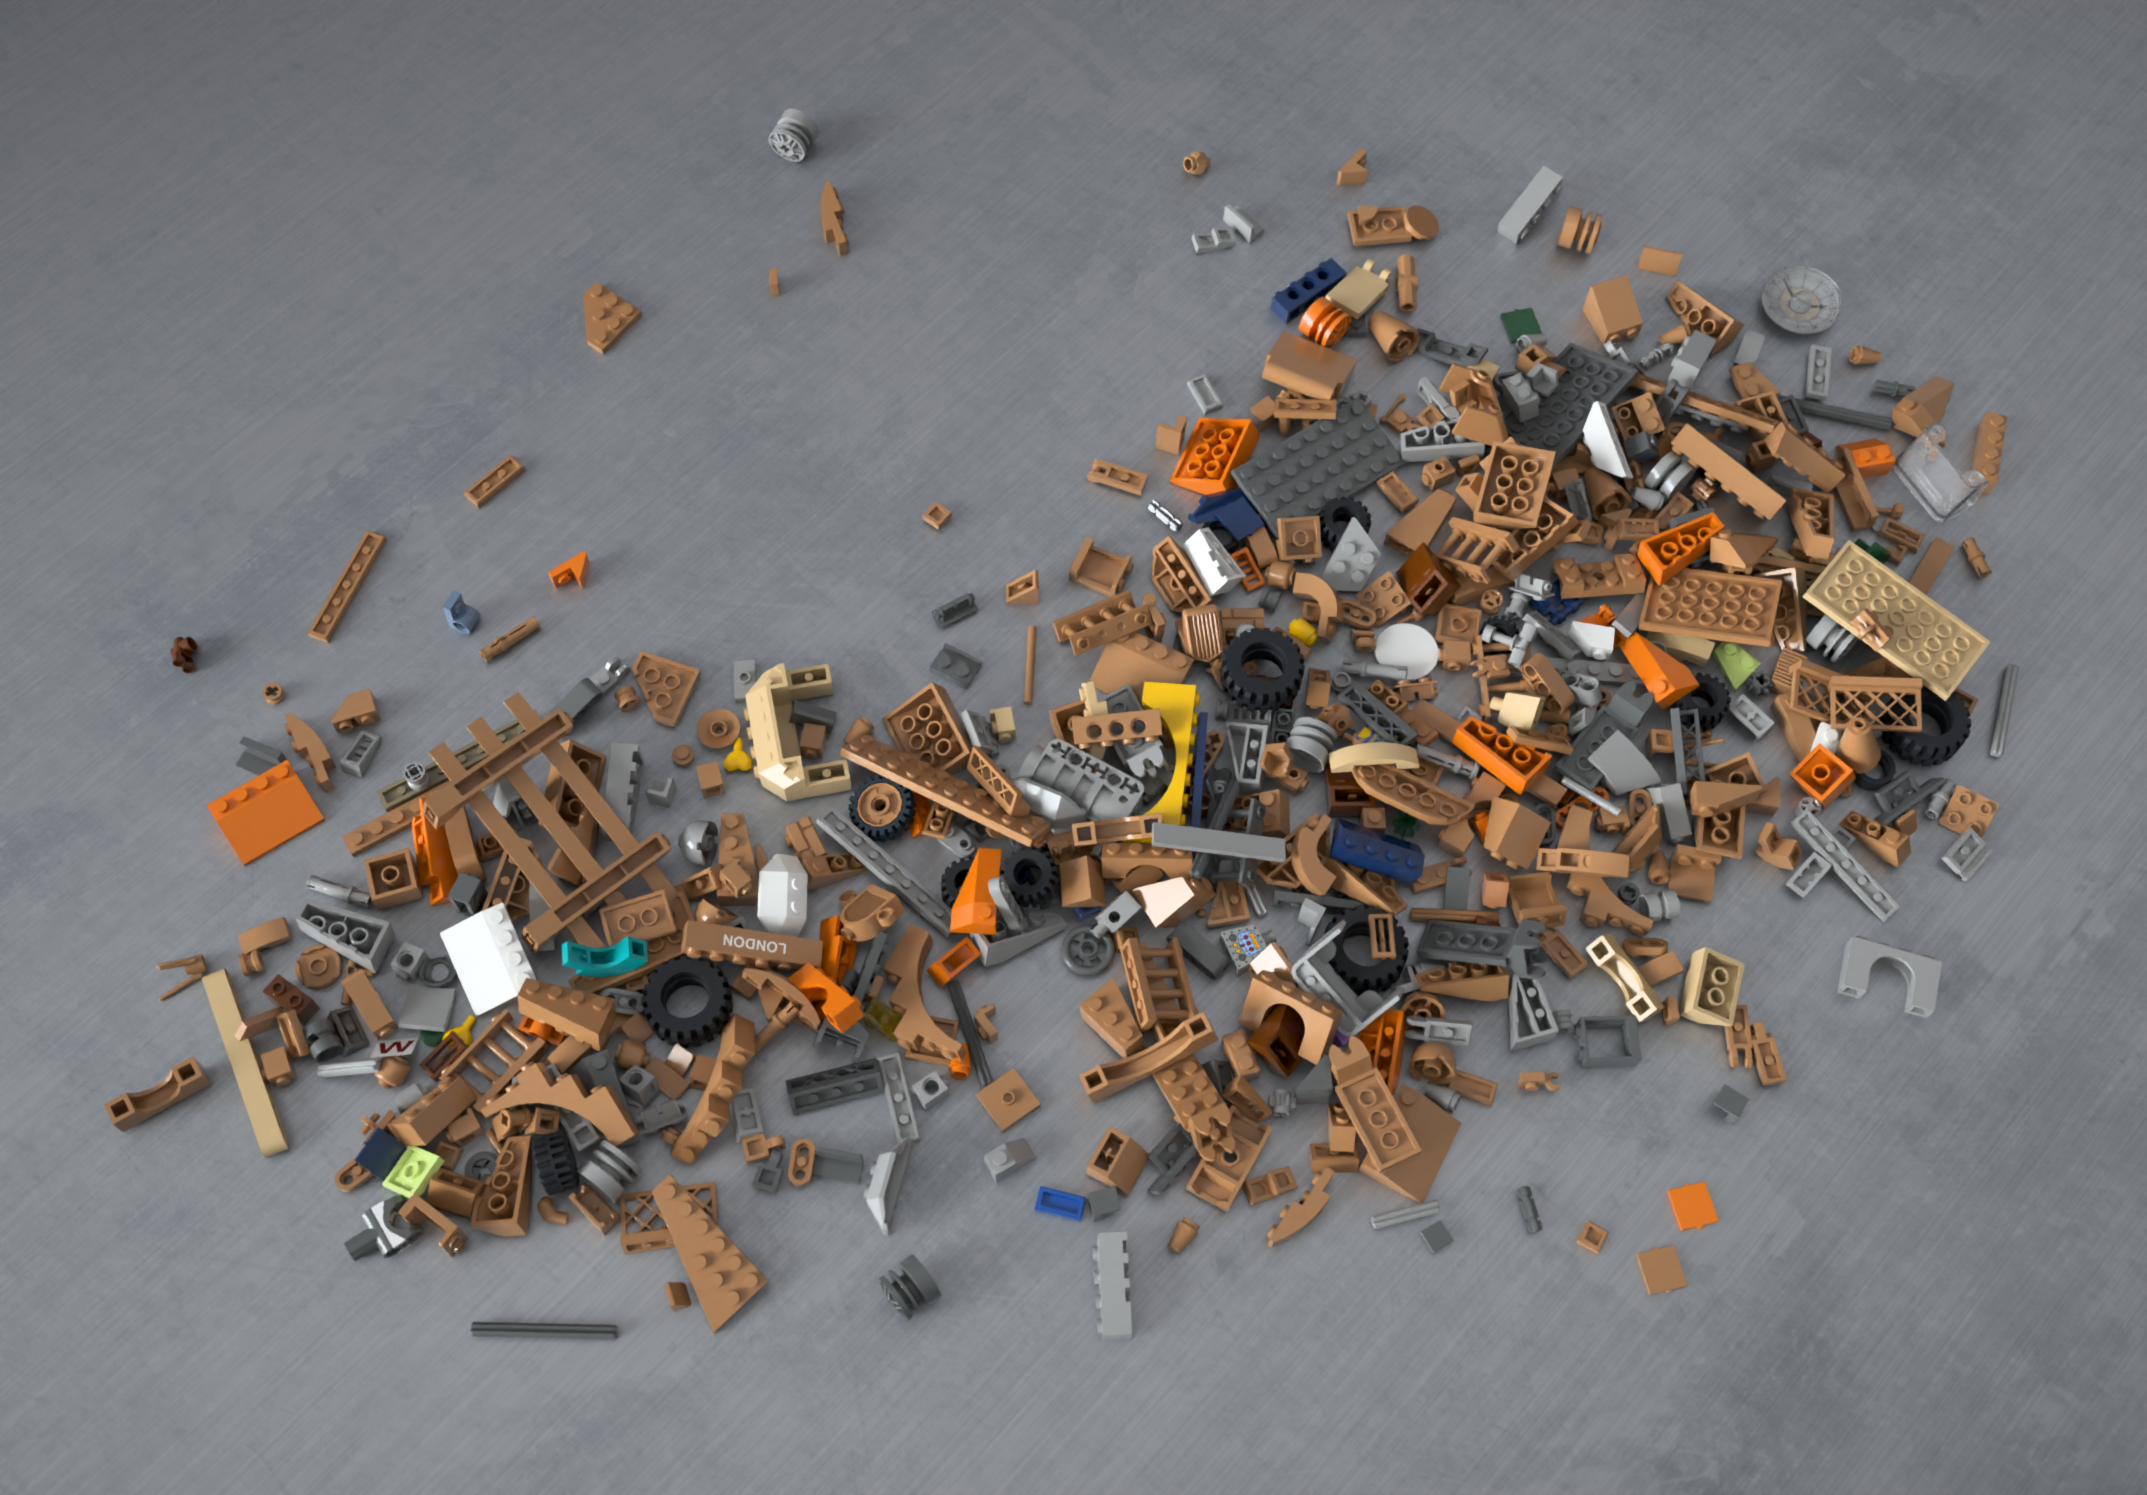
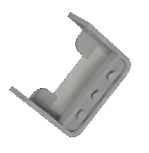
M1343 919L1317 940L1294 963L1291 974L1305 992H1311L1317 998L1332 1003L1336 1008L1342 1010L1343 1014L1337 1029L1345 1036H1354L1400 1000L1404 988L1400 986L1385 999L1373 990L1364 991L1357 996L1345 981L1335 973L1328 962L1336 954L1337 948L1332 939L1341 933L1345 927L1346 922Z

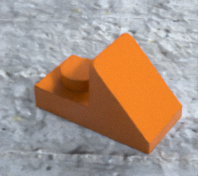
M583 551L548 572L555 588L567 584L573 578L576 579L582 589L584 588L590 566L587 553Z

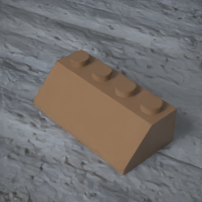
M571 739L560 743L599 793L606 755ZM551 764L544 796L571 829L572 826L575 827L580 823V814L586 806ZM539 821L538 825L545 828L543 824Z

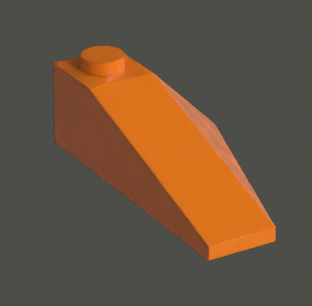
M978 849L952 907L950 932L996 935L998 907L990 895L988 881L990 878L1000 876L1001 849Z

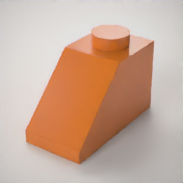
M965 937L926 971L941 988L980 956L981 953L970 939Z

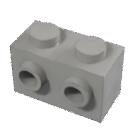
M1521 373L1503 379V398L1521 423L1539 416L1538 404L1540 403V398L1537 392L1532 391L1530 382L1527 379L1525 380Z

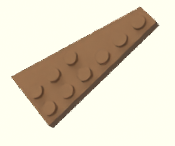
M683 891L678 892L676 898L669 902L678 933L647 942V963L631 972L616 976L587 977L576 974L569 980L570 987L599 995L605 988H615L655 971L656 967L660 964L665 966L668 964V959L674 957L675 960H680L681 955H687L681 953L683 929L688 920L695 921Z
M669 1174L652 1190V1194L712 1331L715 1333L768 1282V1279L675 1178Z

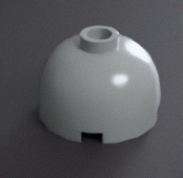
M694 821L687 825L682 834L679 835L678 846L681 847V852L688 861L701 865L712 863L717 850V844L714 843V836H718L716 824L712 821Z

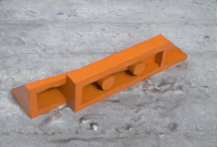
M420 798V815L414 817L411 824L420 885H429L430 906H439L451 903L448 894L458 877V872L453 862L445 826L443 825L437 830L422 812L424 800L427 798Z
M838 915L823 919L820 923V940L823 941L820 968L827 977L831 976L837 984L841 983L846 970L853 969L857 947L856 941L848 940L842 934L841 929L844 925ZM826 1000L816 1001L815 1010L820 1021L826 1017L822 1010Z

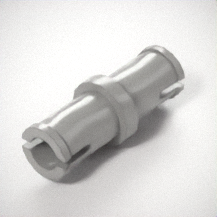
M1946 778V782L1940 786V789L1932 794V801L1925 810L1927 817L1937 819L1943 807L1949 803V796L1956 787L1953 780Z

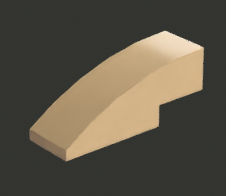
M1648 631L1645 638L1650 642H1661L1666 647L1667 654L1680 663L1685 659L1702 667H1705L1715 645V642L1704 638Z

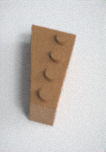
M1544 497L1537 527L1514 529L1511 534L1520 547L1515 553L1506 550L1502 551L1491 565L1496 571L1513 581L1579 524L1578 520L1572 513Z
M721 813L718 864H721L723 869L738 857L741 860L740 867L746 868L751 874V884L754 886V889L748 895L744 896L742 894L736 898L721 881V888L717 889L719 905L758 906L759 878L744 813Z

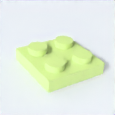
M408 1146L382 1185L407 1198H410L414 1193L420 1197L429 1185L430 1179L439 1171L444 1160L416 1146Z

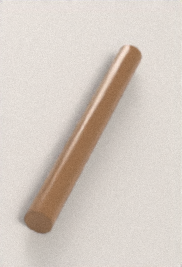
M1035 626L1028 627L1024 704L1031 705L1033 701L1036 646Z

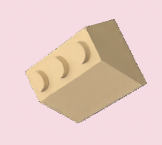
M1707 947L1691 953L1679 1015L1696 1023L1733 1026L1745 963Z

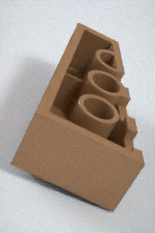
M1792 487L1786 510L1806 556L1828 560L1835 539L1834 495Z
M526 978L517 995L519 1013L544 1025L549 1024L562 1034L566 1032L574 1036L575 1040L581 1043H589L593 1049L599 1052L616 1018L614 998Z

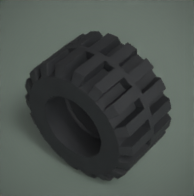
M1336 497L1332 499V502L1328 501L1325 507H1322L1319 515L1323 546L1325 548L1329 546V550L1334 552L1346 530L1336 526L1335 522L1344 521L1349 523L1352 517L1356 518L1366 533L1369 534L1371 515L1367 513L1368 508L1366 506L1362 507V502L1359 500L1355 502L1354 498L1351 497L1350 500L1346 499V497H1341L1338 500Z
M1697 673L1694 677L1700 686L1673 703L1671 708H1679L1680 711L1698 709L1700 730L1703 729L1705 732L1710 728L1714 729L1720 724L1730 707L1731 697H1728L1730 694L1729 689H1725L1726 685L1724 682L1720 683L1718 681L1719 678L1716 676L1712 678L1710 677L1711 674L1708 673L1705 676L1702 673ZM1691 697L1704 699L1710 708L1696 705ZM1694 715L1681 716L1682 725L1685 724L1687 729L1695 723Z
M1033 846L1028 847L1027 850H1024L1023 847L1018 848L1019 852H1011L1010 855L1012 857L1010 859L1006 857L1004 860L1006 866H1001L1003 874L1000 876L1004 878L1018 905L1022 904L1023 907L1028 908L1029 904H1031L1033 908H1037L1038 904L1041 903L1043 906L1047 904L1045 900L1048 898L1052 900L1054 898L1052 893H1057L1059 890L1057 884H1060L1059 870L1049 853L1043 852L1041 848L1037 847L1036 850H1034ZM1030 868L1042 870V876L1036 884L1032 886H1022L1019 884L1020 876L1024 871Z
M964 857L960 858L958 863L953 861L951 868L947 866L945 874H942V899L951 909L959 894L956 888L965 881L974 857H969V860H965Z
M559 1130L534 1138L532 1143L534 1160L545 1192L552 1196L577 1188L580 1181L576 1173L578 1168L567 1134L563 1130Z

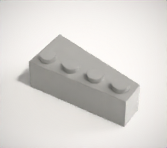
M1543 166L1498 223V233L1515 244L1521 239L1524 240L1533 225L1539 221L1541 216L1560 196L1563 189V177Z
M1456 416V419L1445 422L1443 420L1437 422L1436 425L1430 427L1423 426L1403 432L1400 435L1401 457L1405 463L1434 461L1443 456H1446L1447 459H1462L1475 454L1478 457H1484L1485 444L1452 434V430L1460 416Z
M612 742L604 800L633 835L645 762L639 744ZM599 824V832H602L604 840L613 841Z
M1127 1231L1098 1233L1097 1246H1092L1093 1261L1098 1262V1270H1094V1285H1099V1294H1095L1096 1309L1101 1311V1318L1097 1319V1334L1102 1333V1341L1132 1338L1131 1300H1129L1130 1279L1129 1275H1127L1129 1260L1125 1247Z

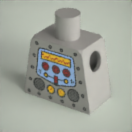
M1254 924L1222 931L1219 938L1236 977L1246 973L1250 963L1271 943H1277L1273 931L1261 934L1258 927Z

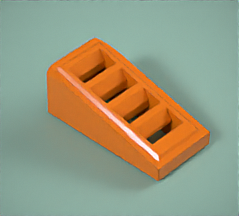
M1247 547L1230 555L1239 567L1248 564L1249 568L1243 570L1244 574L1250 571L1253 572V575L1244 577L1240 581L1247 593L1266 584ZM1244 558L1245 561L1237 563V560ZM1257 578V582L1249 585L1248 581Z

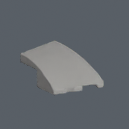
M1619 730L1610 736L1588 758V761L1604 774L1600 782L1616 796L1653 784L1658 785L1662 781L1645 756Z

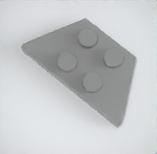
M1352 517L1320 577L1334 591H1361L1381 555L1356 518Z

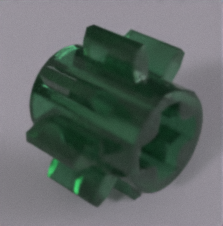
M1399 812L1398 819L1395 818L1392 822V825L1396 826L1393 833H1398L1401 839L1407 836L1413 838L1414 831H1419L1420 828L1419 824H1415L1418 818L1408 813L1402 814Z

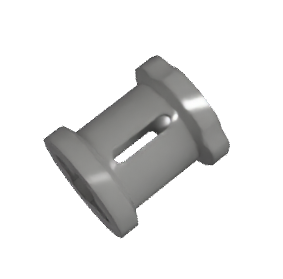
M1513 593L1510 597L1511 603L1505 610V615L1512 620H1522L1524 615L1522 612L1524 607L1528 605L1529 599L1524 594Z

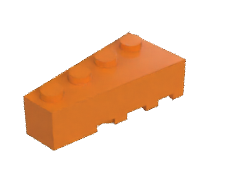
M1711 512L1640 541L1637 558L1656 583L1661 586L1710 550V537L1724 530L1725 526L1714 512Z
M1472 716L1457 728L1452 741L1454 745L1519 795L1523 794L1547 770L1553 755L1546 752L1543 754L1536 751V747L1514 743L1508 734H1501L1496 731L1495 727Z

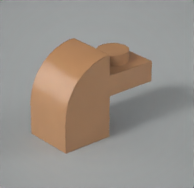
M1766 822L1763 830L1758 834L1759 845L1756 853L1763 860L1776 867L1794 871L1803 854L1798 841L1780 837L1776 825Z

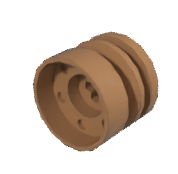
M1569 206L1557 245L1570 249L1573 242L1577 241V251H1581L1583 243L1587 244L1585 253L1590 254L1600 234L1602 214L1597 213L1595 220L1591 221L1593 212L1589 211L1586 218L1583 219L1582 209Z

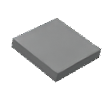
M410 985L398 1021L399 1028L445 1032L457 994L456 989Z

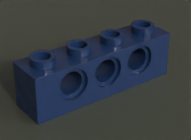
M1332 258L1326 262L1323 261L1317 268L1311 272H1306L1296 282H1291L1284 290L1276 292L1272 297L1271 310L1287 324L1308 310L1318 298L1326 297L1346 277L1347 272Z

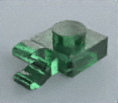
M1858 538L1854 543L1882 564H1885L1892 555L1891 552L1877 542L1870 546L1863 539Z

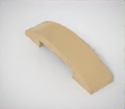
M1372 742L1356 744L1338 749L1328 755L1331 773L1351 772L1354 765L1396 763L1397 769L1419 768L1416 749L1397 743Z

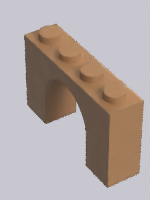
M1260 971L1252 979L1238 1023L1256 1032L1272 1013L1275 1004L1281 1003L1293 1007L1301 1015L1305 1025V1034L1298 1055L1317 1065L1325 1054L1327 1056L1329 1054L1343 1011L1336 1008L1334 1004L1317 998L1313 993L1305 992L1296 987L1292 982L1284 981L1273 972Z

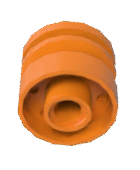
M1323 296L1318 298L1305 312L1299 324V331L1310 339L1315 338V343L1332 349L1348 330L1351 316L1344 313L1340 308L1335 310V305Z

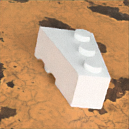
M1209 527L1199 529L1183 544L1186 554L1210 596L1229 592L1246 576Z

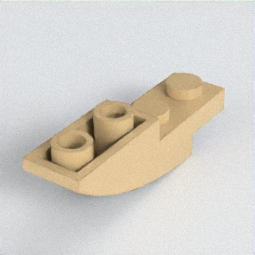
M1094 682L1081 683L1082 688H1079L1080 698L1082 701L1085 700L1086 705L1084 717L1108 714L1106 701H1097ZM1096 726L1089 729L1090 736L1093 738L1099 737L1101 729ZM1092 744V748L1086 749V753L1102 761L1106 747H1101V744Z

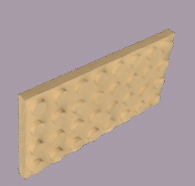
M1850 540L1847 541L1803 595L1804 599L1855 636H1858L1859 632L1850 622L1866 608L1870 612L1874 611L1883 627L1889 628L1893 633V638L1877 652L1911 677L1922 678V684L1944 701L1950 697L1991 642Z

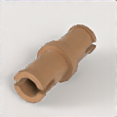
M1973 537L1965 539V542L1963 541L1961 544L1968 555L1969 563L1973 564L1980 579L1988 577L1992 571L1985 561L1986 556L1984 552L1980 551Z

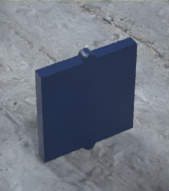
M1243 497L1232 504L1228 503L1224 509L1215 515L1237 543L1249 535L1252 536L1256 530L1265 524Z
M377 1127L370 1139L364 1142L363 1149L354 1161L384 1182L407 1148L384 1130Z

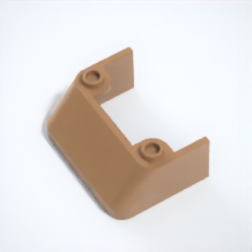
M1453 363L1440 385L1439 391L1450 394L1449 389L1466 380L1470 383L1471 398L1477 402V408L1468 405L1465 407L1452 430V434L1490 446L1493 445V441L1504 443L1509 437L1489 374L1484 370H1475Z

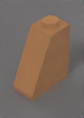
M362 969L341 981L378 1040L391 1036L399 1028L375 986Z

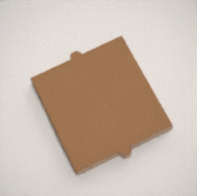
M1674 1245L1659 1249L1654 1247L1650 1251L1636 1254L1649 1295L1662 1292L1670 1293L1672 1290L1688 1286Z

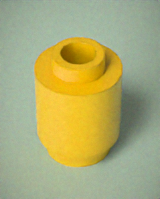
M1302 617L1298 620L1295 618L1288 626L1290 630L1288 633L1309 648L1319 638L1317 637V629Z

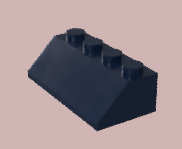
M1340 818L1335 819L1329 858L1412 885L1422 875L1425 854L1419 845Z

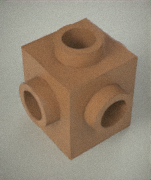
M1336 703L1324 708L1322 713L1315 717L1332 727L1337 733V738L1343 736L1348 728L1355 725L1347 707Z

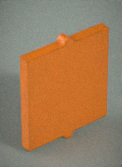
M1705 1182L1692 1185L1684 1184L1683 1187L1667 1191L1681 1231L1696 1227L1701 1229L1704 1225L1719 1222Z

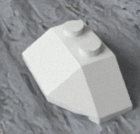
M1594 402L1583 428L1585 435L1583 440L1585 445L1590 448L1592 454L1590 458L1593 465L1622 478H1634L1605 403Z
M775 854L759 871L757 917L766 932L798 937L806 921L808 874L797 856Z

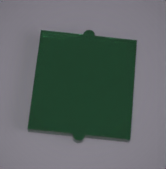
M1532 307L1521 310L1515 309L1500 315L1511 343H1516L1521 335L1542 333Z

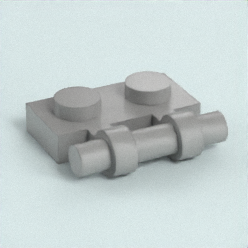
M969 710L962 712L960 715L963 720V727L969 735L971 747L979 746L986 754L990 753L991 757L998 756L999 745L991 734L992 728L990 723L986 721L984 716H980L979 713Z

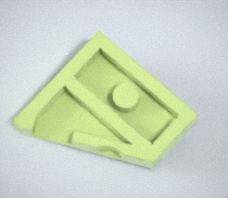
M1723 641L1712 654L1716 663L1720 665L1723 676H1727L1733 693L1749 678L1751 672H1755L1761 664L1734 642Z

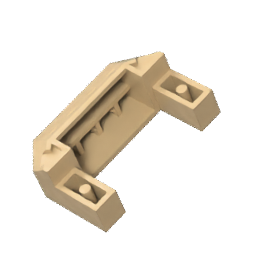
M784 663L778 664L764 672L745 695L747 708H744L745 720H750L751 726L747 727L749 740H753L754 743L750 750L752 759L757 761V765L753 766L755 778H760L762 787L785 801L852 790L847 759L803 767L796 725L789 723L792 701L834 694L829 664L785 671Z

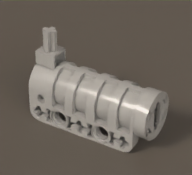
M1061 739L1051 740L1046 748L1036 745L1026 757L1017 777L1028 778L1065 794L1080 808H1084L1087 811V821L1089 822L1138 816L1142 809L1144 786L1139 780ZM1061 747V752L1053 753V748ZM1080 756L1082 762L1078 764L1071 757ZM1099 767V772H1095L1092 769ZM1111 776H1117L1120 778L1121 782L1119 784H1116L1112 782V780H1110L1109 778ZM1134 787L1138 788V791L1133 792L1130 789H1134ZM1103 843L1096 844L1090 854L1097 861H1102Z

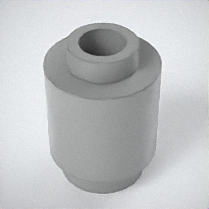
M422 1082L417 1085L414 1083L396 1094L397 1100L394 1103L400 1113H403L429 1092Z

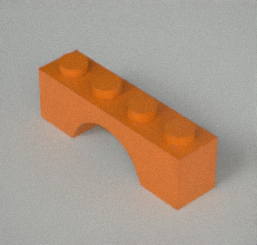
M808 962L787 979L789 983L805 995L810 1003L817 1000H826L822 1010L830 1024L842 1034L864 1017L860 1009L862 1004L855 995L850 996L842 985L838 987L836 981L831 976L827 977L820 967L815 968Z

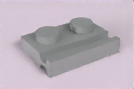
M1969 828L1963 832L1941 859L1956 874L1962 877V881H1967L1993 850L1986 846L1983 839L1972 828Z

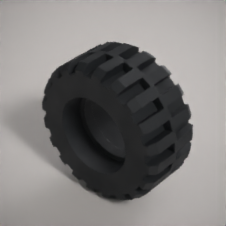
M1264 627V630L1252 628L1249 633L1245 630L1240 633L1239 638L1235 636L1230 641V645H1227L1222 658L1220 679L1223 690L1228 692V698L1231 701L1236 700L1237 706L1240 708L1245 706L1250 712L1260 710V713H1267V710L1271 709L1272 712L1280 709V706H1288L1290 700L1296 698L1298 690L1301 688L1305 666L1303 665V654L1300 653V648L1296 643L1292 644L1293 639L1288 635L1284 637L1282 636L1283 632L1278 630L1273 632L1270 631V628ZM1254 659H1266L1276 664L1281 670L1282 675L1270 682H1260L1250 678L1244 672L1242 666Z
M1923 685L1921 688V711L1931 716L1938 723L1941 735L1934 736L1923 732L1883 731L1885 734L1883 739L1886 744H1890L1889 749L1893 753L1897 752L1900 755L1899 758L1903 760L1908 759L1912 764L1917 765L1921 763L1922 766H1930L1932 763L1933 765L1942 764L1943 761H1948L1969 737L1971 719L1968 718L1970 716L1968 708H1964L1965 702L1962 698L1958 699L1957 693L1954 691L1944 701ZM1905 695L1901 700L1911 707L1915 704V695ZM1891 698L1886 706L1888 707L1895 700ZM1898 702L1890 708L1898 717L1906 712ZM1887 712L1880 717V721L1884 725H1892L1895 722ZM1909 713L1901 719L1907 726H1914Z
M1362 905L1355 906L1354 910H1351V908L1344 909L1342 915L1337 913L1333 917L1332 922L1328 923L1324 932L1325 935L1343 919L1345 920L1346 925L1342 932L1332 939L1337 951L1328 963L1352 991L1359 992L1358 995L1367 990L1376 991L1378 994L1381 989L1382 991L1388 990L1392 983L1395 984L1399 979L1409 954L1407 949L1409 945L1408 938L1404 937L1405 930L1403 926H1397L1398 920L1392 916L1396 948L1395 959L1386 958L1377 965L1362 966L1348 958L1343 949L1344 941L1357 935L1370 937L1369 914L1388 913L1383 909L1381 912L1376 911L1374 906H1368V909H1363ZM1375 919L1376 939L1380 945L1378 920ZM1383 919L1386 952H1390L1387 919Z
M681 955L680 960H675L674 957L668 959V964L665 966L660 964L656 967L657 973H651L648 976L649 984H644L642 990L644 994L641 997L642 1006L652 1031L656 1032L657 1037L662 1041L666 1039L668 1044L672 1046L679 1043L683 1048H688L689 1044L693 1043L695 1047L702 1046L701 1041L707 1040L709 1043L714 1040L713 1035L715 1033L718 1035L722 1033L723 1024H727L731 1018L729 1013L733 1012V997L727 978L723 975L722 970L718 966L714 967L713 962L705 959L703 962L701 957L689 959L687 955ZM687 985H696L707 990L709 1000L700 1013L688 1018H679L667 1011V1001L677 989Z

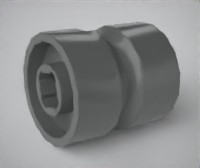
M330 1019L316 1020L303 1029L308 1046H311L310 1051L316 1062L321 1063L332 1060L343 1052L344 1046L339 1036L335 1035L336 1030Z

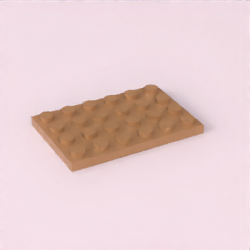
M1684 568L1659 586L1651 576L1639 621V630L1770 647L1782 580Z

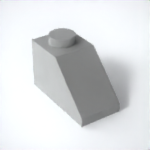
M1025 1138L1004 1143L985 1154L984 1164L995 1182H998L1034 1161L1036 1156Z

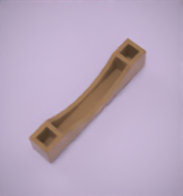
M1203 1011L1183 1021L1168 1036L1149 1048L1121 1060L1100 1064L1080 1074L1079 1077L1087 1095L1094 1103H1097L1219 1039L1210 1020Z

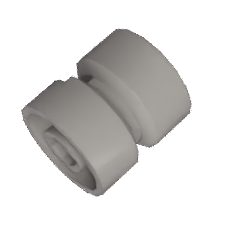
M1673 889L1659 891L1658 894L1655 892L1642 894L1639 898L1641 915L1654 920L1653 922L1660 921L1662 917L1671 919L1677 918L1680 915L1679 899Z

